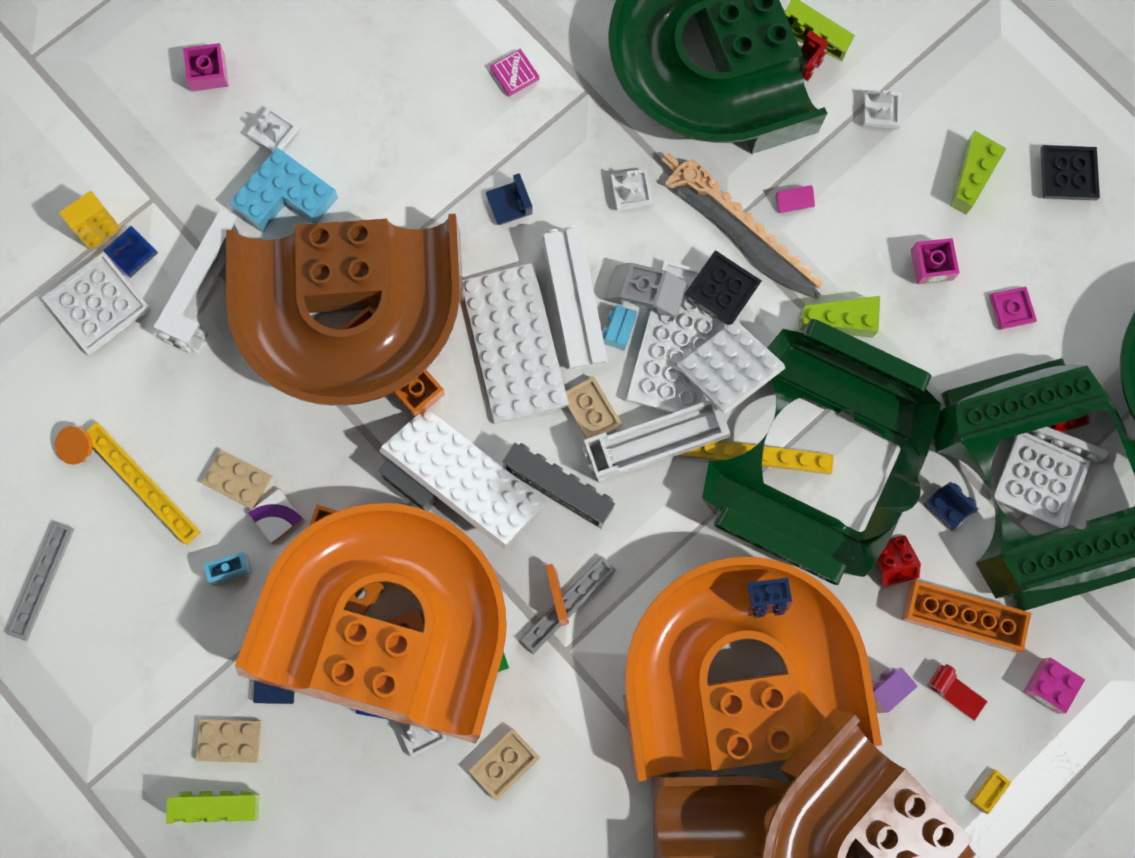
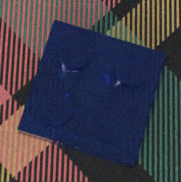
M132 226L103 250L130 278L158 254L157 250Z

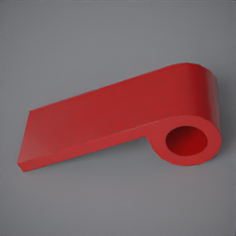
M945 664V666L940 665L927 685L975 721L988 701L958 680L955 673L956 670L948 664Z

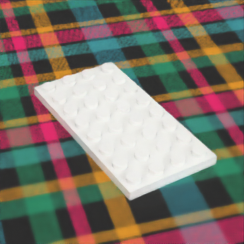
M667 260L664 261L662 270H666L687 282L685 292L701 271L700 269ZM684 296L677 318L658 314L657 308L652 307L626 401L668 413H674L705 402L706 396L678 369L677 364L723 330L725 323Z
M534 263L463 280V293L495 425L567 407L569 403Z
M429 409L419 413L381 446L379 451L503 549L546 502L541 496L505 470Z

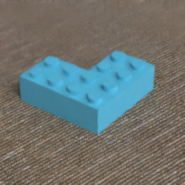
M277 147L229 203L237 214L263 232L285 205H288L312 224H316L338 199V196L333 187Z

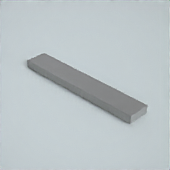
M56 522L53 523L7 635L28 641L72 537L74 528Z
M603 556L563 595L568 619L616 570ZM555 604L519 640L533 655L562 626L558 620Z

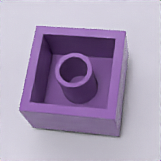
M902 667L888 668L879 675L881 677L880 680L872 681L877 712H890L918 687Z

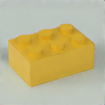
M92 190L59 212L72 231L89 249L98 247L102 241L114 236L121 229Z

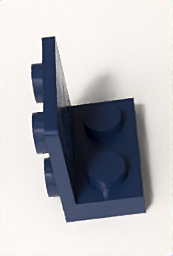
M520 173L513 175L512 183L486 192L497 225L532 215L533 206Z
M948 482L940 487L924 503L951 531L955 530L966 517L979 510L976 502L972 498L966 497L962 493L960 486L952 482Z
M788 578L747 583L750 600L748 616L753 615L754 618H761L769 613L777 616L786 613L785 611L789 610L792 596Z
M254 680L253 703H294L295 692Z

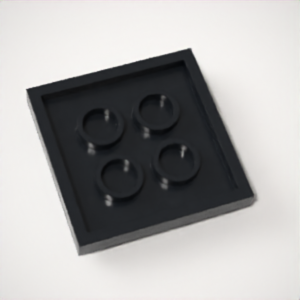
M1043 145L1040 148L1043 199L1097 201L1100 198L1097 147Z
M715 250L684 293V297L726 325H731L757 290L762 280Z

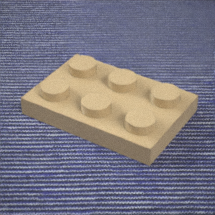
M594 376L566 391L569 403L567 408L586 439L605 432L609 434L622 427V422Z
M221 449L201 483L252 510L258 504L273 476Z
M199 719L196 761L258 763L262 721Z
M512 728L469 772L497 801L540 757Z

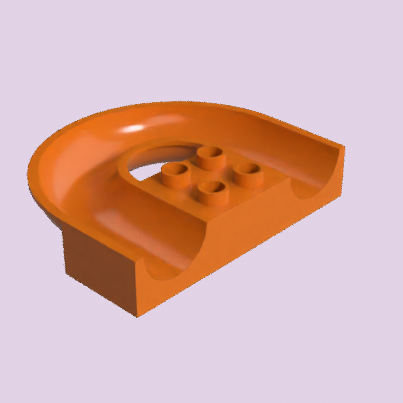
M372 503L350 507L330 514L310 525L291 541L277 558L263 585L235 668L238 676L475 744L481 735L506 641L507 619L503 592L490 562L481 549L461 529L449 521L423 509L402 504ZM378 582L394 583L409 590L419 601L424 613L423 633L346 611L344 610L345 605L354 593L369 584Z
M732 557L712 561L684 573L671 582L657 595L641 617L628 650L625 670L626 694L623 695L633 771L638 782L647 781L648 778L677 771L698 769L714 771L788 760L833 709L856 715L860 720L857 726L874 746L882 745L869 662L860 632L841 601L826 586L808 573L792 565L761 557ZM781 578L789 579L792 603L789 610L785 611V614L775 616L773 613H769L761 618H754L753 615L748 616L750 606L747 589L748 582ZM740 639H755L768 644L781 656L787 671L707 682L708 670L714 656L725 645Z

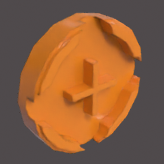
M69 426L63 428L58 433L55 448L57 455L62 461L67 464L76 465L84 463L88 456L91 455L93 443L89 433H86L82 427Z

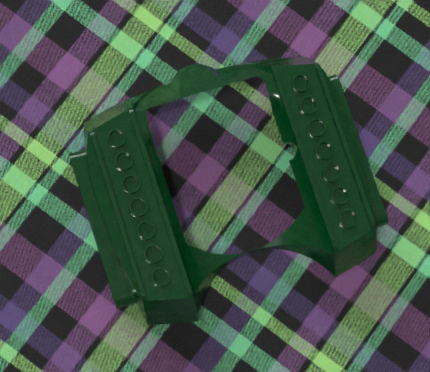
M810 319L804 333L782 329L767 347L785 365V369L771 379L776 393V410L773 421L788 404L799 398L806 397L837 413L843 411L850 414L854 421L877 431L885 439L900 447V452L865 530L862 532L856 531L843 524L839 519L764 484L762 457L767 434L755 447L742 455L726 460L709 461L702 499L710 510L717 514L713 524L716 528L822 580L839 585L843 574L859 577L867 575L885 549L902 512L910 510L918 502L921 494L918 476L934 437L941 403L926 389L932 377L929 372L824 322Z
M1063 358L941 393L946 408L940 410L934 433L936 452L959 459L972 468L987 486L993 500L995 509L993 537L986 552L975 564L995 599L1014 597L1017 608L1026 611L1135 578V506L1088 520L1084 529H1078L1071 525L1035 536L1018 527L1003 513L992 490L991 466L995 451L1001 440L1076 419L1104 409L1111 413L1135 476V440L1128 436L1114 404L1087 365H1065Z

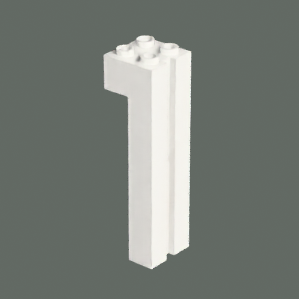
M222 209L216 215L154 325L158 332L157 335L163 338L164 342L170 345L175 343L180 346L181 350L187 353L192 351L197 354L208 335L206 332L198 329L200 324L194 320L226 265V230L234 229L240 235L245 231L237 216Z
M568 226L562 232H559L557 229L548 230L543 235L542 244L546 263L549 266L569 370L606 363L608 360L581 227Z
M709 400L608 436L605 432L585 439V446H582L587 461L591 460L592 464H589V468L593 478H597L599 482L726 439L730 437V431L723 413Z

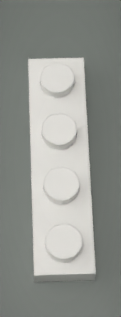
M1049 427L1027 432L1057 447L1068 449L1069 452L1075 455L1081 454L1086 456L1088 460L1093 462L1107 458L1108 450Z

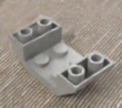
M636 263L616 265L605 301L623 305L624 300L657 308L658 314L677 318L687 282L666 270Z

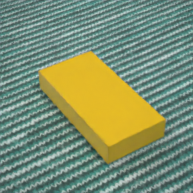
M993 769L970 801L985 814L989 815L1012 782L996 769Z

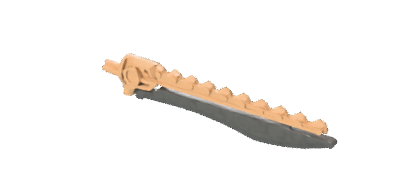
M670 153L662 158L661 161L673 171V174L665 181V185L670 188H677V193L680 196L685 197L718 223L743 248L759 269L795 291L816 299L820 298L821 294L815 288L819 289L823 283L821 278L812 277L809 267L800 266L798 256L788 255L787 246L777 244L775 235L766 234L764 232V224L754 223L752 213H744L741 203L732 202L729 192L720 191L719 183L715 182L716 180L695 160L681 164Z

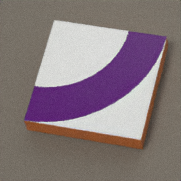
M280 489L276 490L248 512L272 544L304 520Z

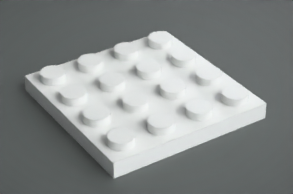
M104 252L42 297L89 356L151 309Z
M737 320L733 324H729L677 364L678 369L724 415L785 369L784 363Z
M1028 433L1017 435L993 492L994 497L998 503L1056 529L1064 528L1068 524L1091 461Z

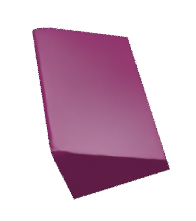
M812 185L778 191L775 195L779 213L815 207Z

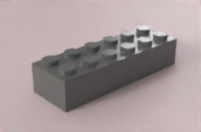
M514 442L502 461V466L505 470L602 529L614 509L615 503L613 498L606 494L600 495L592 485L588 483L586 485L579 482L580 479L574 474L570 473L568 475L564 473L563 468L555 463L551 465L546 462V458L539 453L535 455L529 451L530 448L525 444L520 443L518 445Z

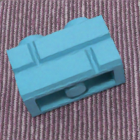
M616 305L615 310L611 309L607 319L610 320L609 327L605 326L602 333L604 344L625 351L638 312L620 305Z
M243 552L204 563L207 581L212 585L251 574L248 557Z

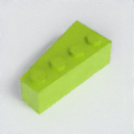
M791 0L785 14L796 40L804 43L806 35L811 30L828 42L826 47L827 55L843 61L855 35L802 1Z
M975 130L967 140L966 150L950 204L951 207L965 215L974 206L1007 149Z
M880 296L805 305L800 312L799 330L805 331L809 320L817 319L851 336L873 338L879 331Z
M243 790L240 795H233V791H220V795H212V791H200V795H192L191 791L179 792V796L167 797L166 824L178 821L193 823L201 821L220 822L221 820L226 822L255 821L259 819V794H253V790Z

